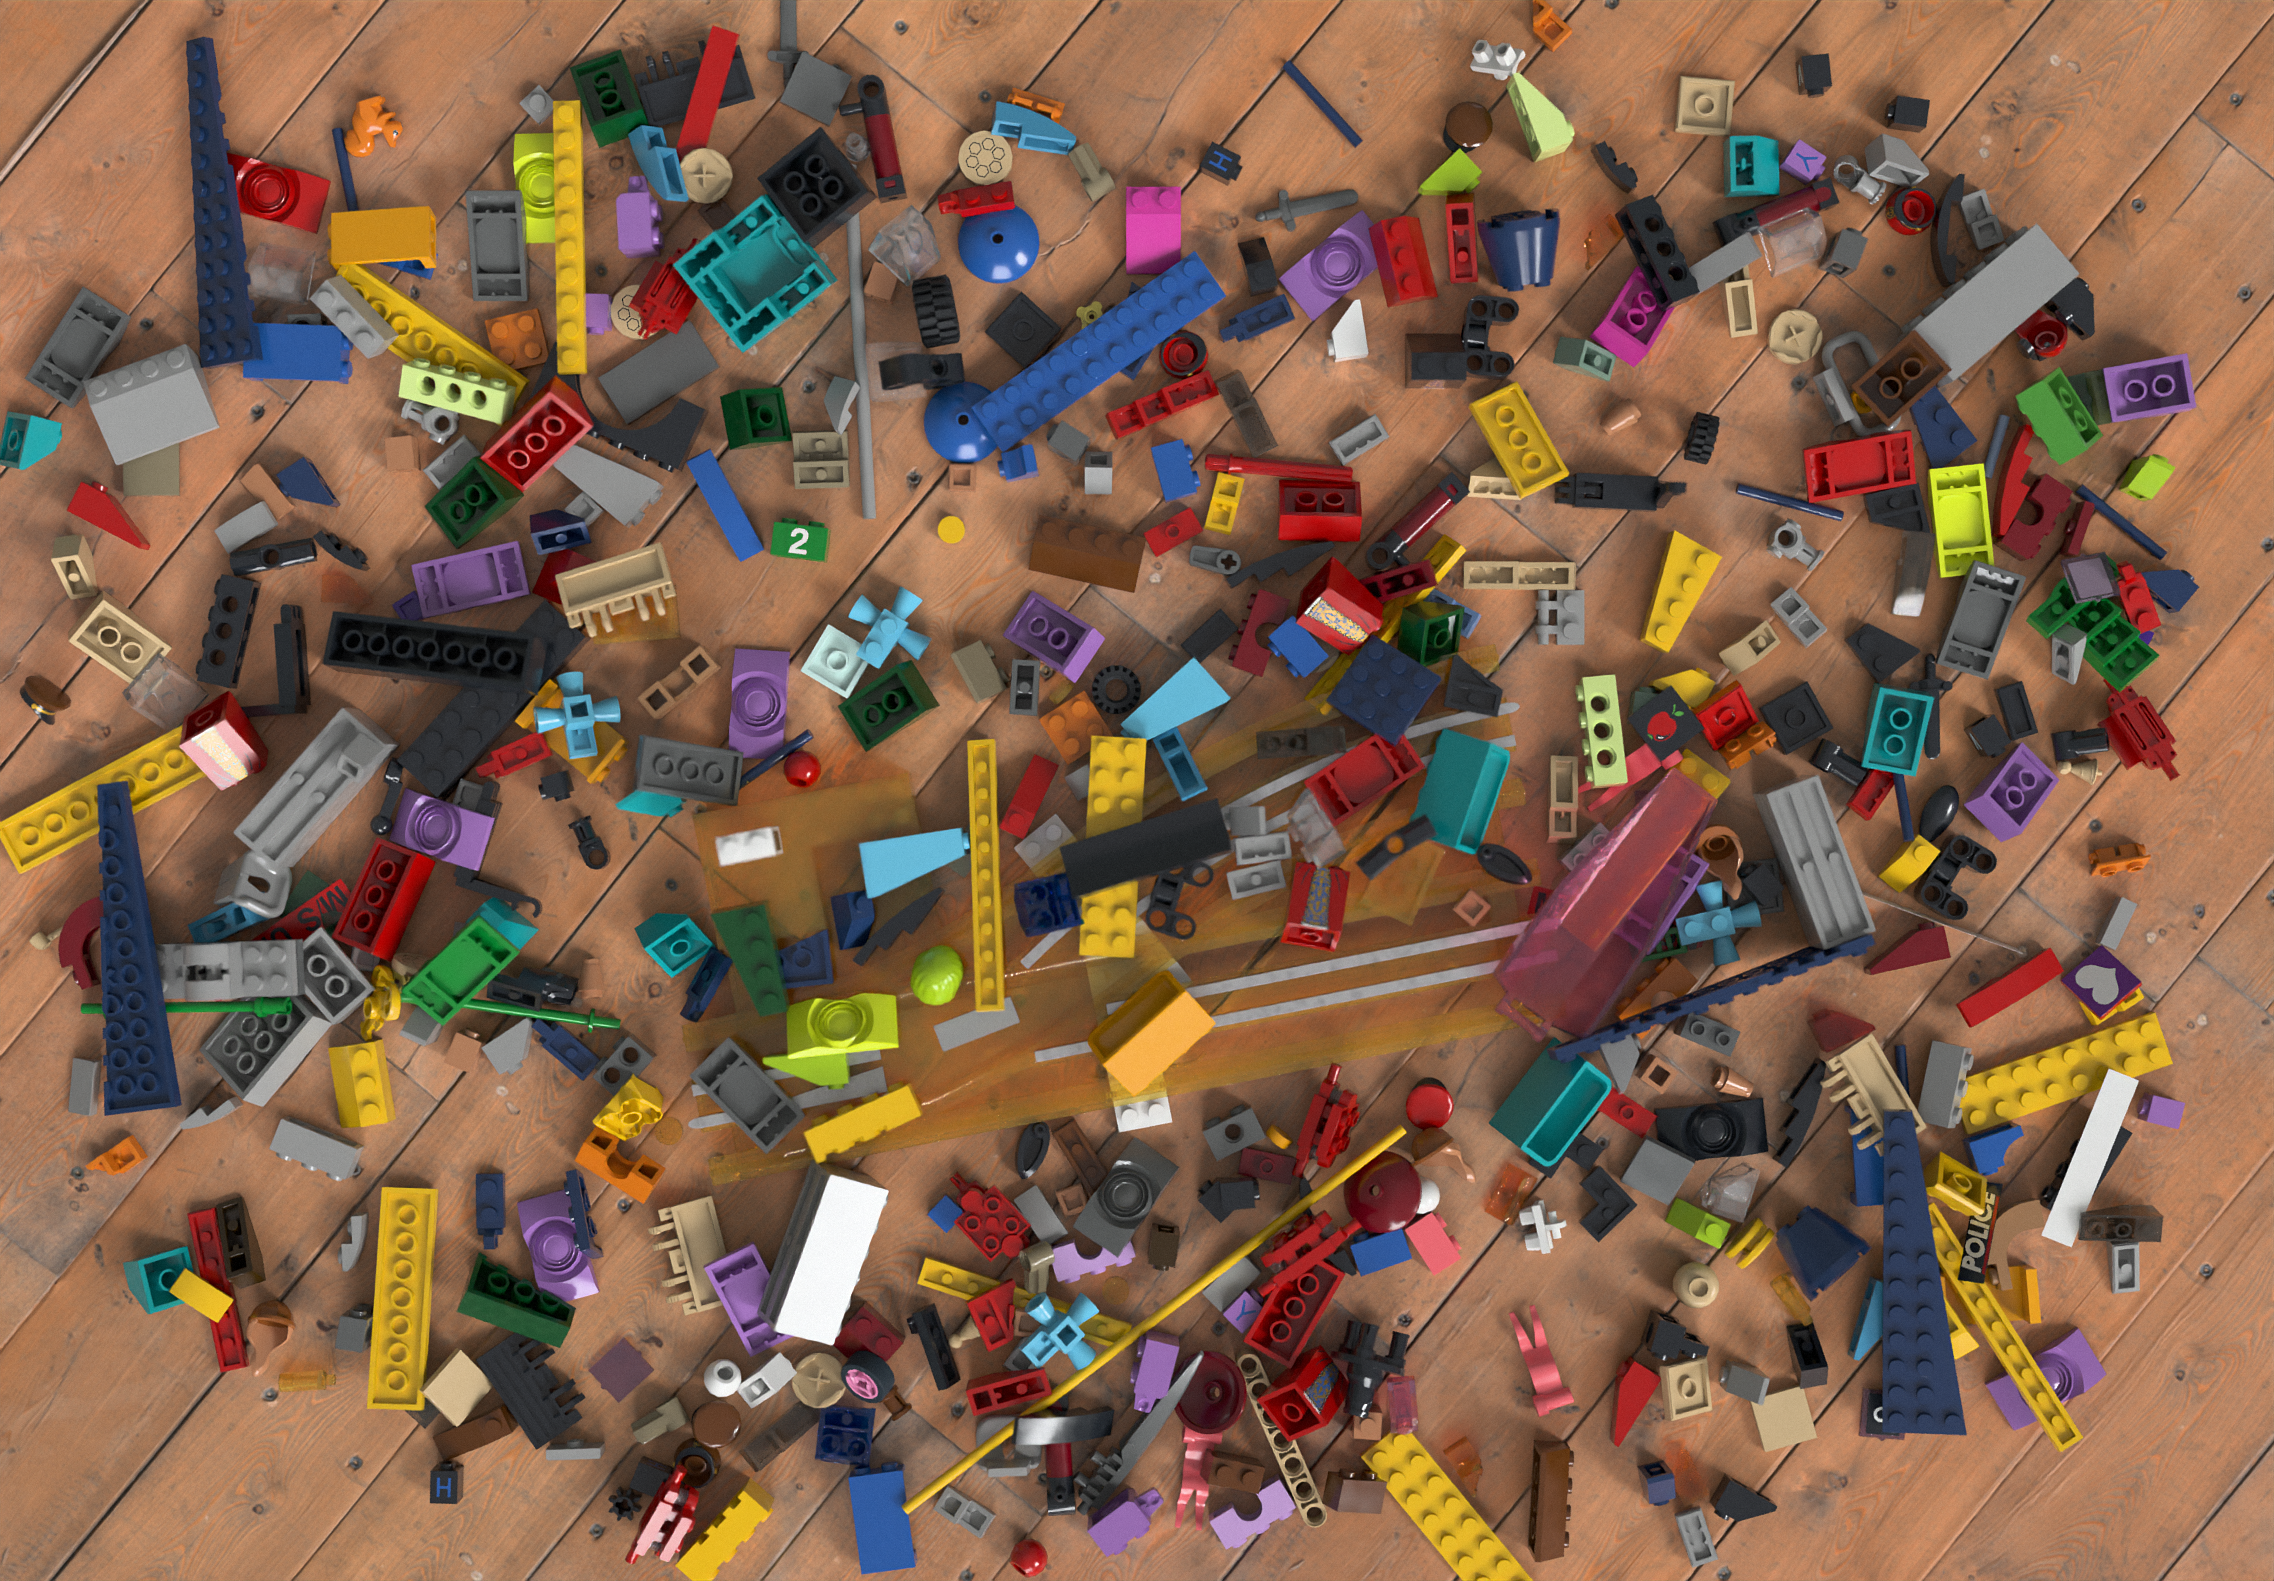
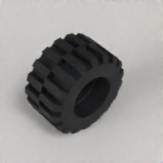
M945 274L913 280L912 294L923 345L927 349L959 343L960 329L951 282L948 276Z

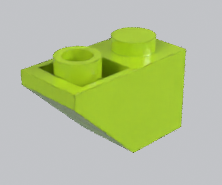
M2158 454L2133 460L2120 485L2119 491L2142 502L2151 500L2173 473L2175 466L2168 464L2169 460Z

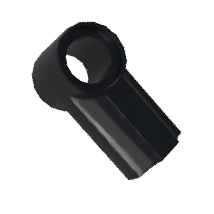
M2106 727L2078 732L2076 730L2051 733L2055 761L2110 750Z
M1822 738L1809 760V763L1825 773H1832L1854 787L1862 781L1867 770L1866 767L1861 766V762L1844 753L1841 747Z

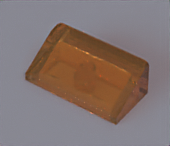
M1509 1163L1485 1212L1513 1226L1519 1216V1211L1524 1207L1538 1178Z

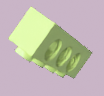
M414 358L413 361L402 366L399 397L501 424L512 417L516 387L507 385V382L502 379L493 378L487 380L481 378L479 373L457 372L453 366L439 365L438 367L431 365L427 359ZM429 377L434 380L435 388L431 386ZM455 384L460 387V395L455 391ZM480 390L485 393L486 402L480 397Z
M1615 674L1582 677L1579 685L1575 687L1577 702L1581 701L1582 712H1579L1578 718L1580 728L1585 730V739H1582L1583 755L1588 756L1589 766H1585L1586 782H1591V789L1624 786L1628 780ZM1591 700H1601L1604 704L1603 711H1595L1591 707ZM1597 725L1603 726L1607 731L1606 738H1598L1594 734V727ZM1599 752L1609 755V765H1601L1598 762L1597 754Z

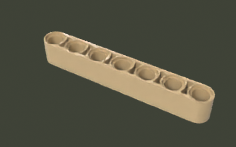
M1243 1349L1236 1357V1364L1244 1376L1247 1393L1304 1522L1310 1527H1320L1327 1519L1325 1505L1322 1504V1497L1296 1439L1284 1443H1277L1274 1440L1275 1435L1281 1431L1272 1419L1264 1417V1409L1256 1400L1260 1394L1252 1391V1387L1258 1382L1264 1383L1268 1387L1271 1384L1270 1379L1257 1352L1253 1349ZM1245 1358H1253L1256 1361L1255 1366L1251 1369L1243 1368L1241 1362ZM1290 1457L1299 1459V1464L1294 1468H1289L1285 1465L1286 1460ZM1300 1482L1310 1484L1309 1490L1304 1493L1298 1492L1296 1486ZM1311 1507L1321 1509V1513L1317 1517L1307 1515V1511Z

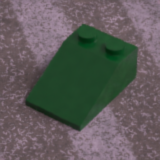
M621 49L570 67L589 125L599 148L628 138V134L641 125L649 126Z
M481 455L473 457L425 505V508L456 549L464 546L506 514L524 496L518 488L481 460Z
M909 660L897 664L838 705V708L865 752H868L917 722L940 705L913 661Z

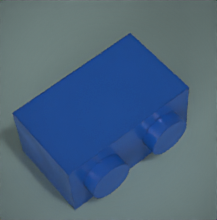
M1183 439L1152 447L1151 454L1165 503L1197 494L1196 487L1201 486L1197 470L1191 471L1189 461L1193 460L1190 445H1184Z
M1293 615L1267 637L1270 641L1267 646L1277 657L1282 654L1289 662L1285 665L1295 678L1299 675L1305 678L1329 657L1306 629L1296 623V618Z
M1402 1228L1390 1233L1374 1232L1369 1234L1368 1231L1355 1234L1353 1240L1348 1241L1360 1276L1412 1259Z

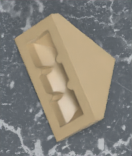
M1497 457L1470 473L1468 485L1470 493L1467 494V497L1521 500Z

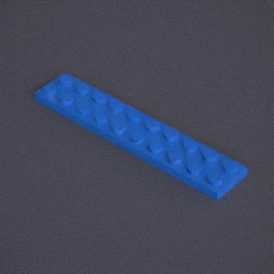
M1194 251L972 406L971 409L1002 453H1004L1226 297V294Z

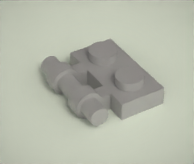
M1538 590V601H1535V610H1538V626H1535V634H1538V645H1549V634H1556V645H1584V590H1557L1556 601H1549V590ZM1549 610H1556V626L1549 625Z

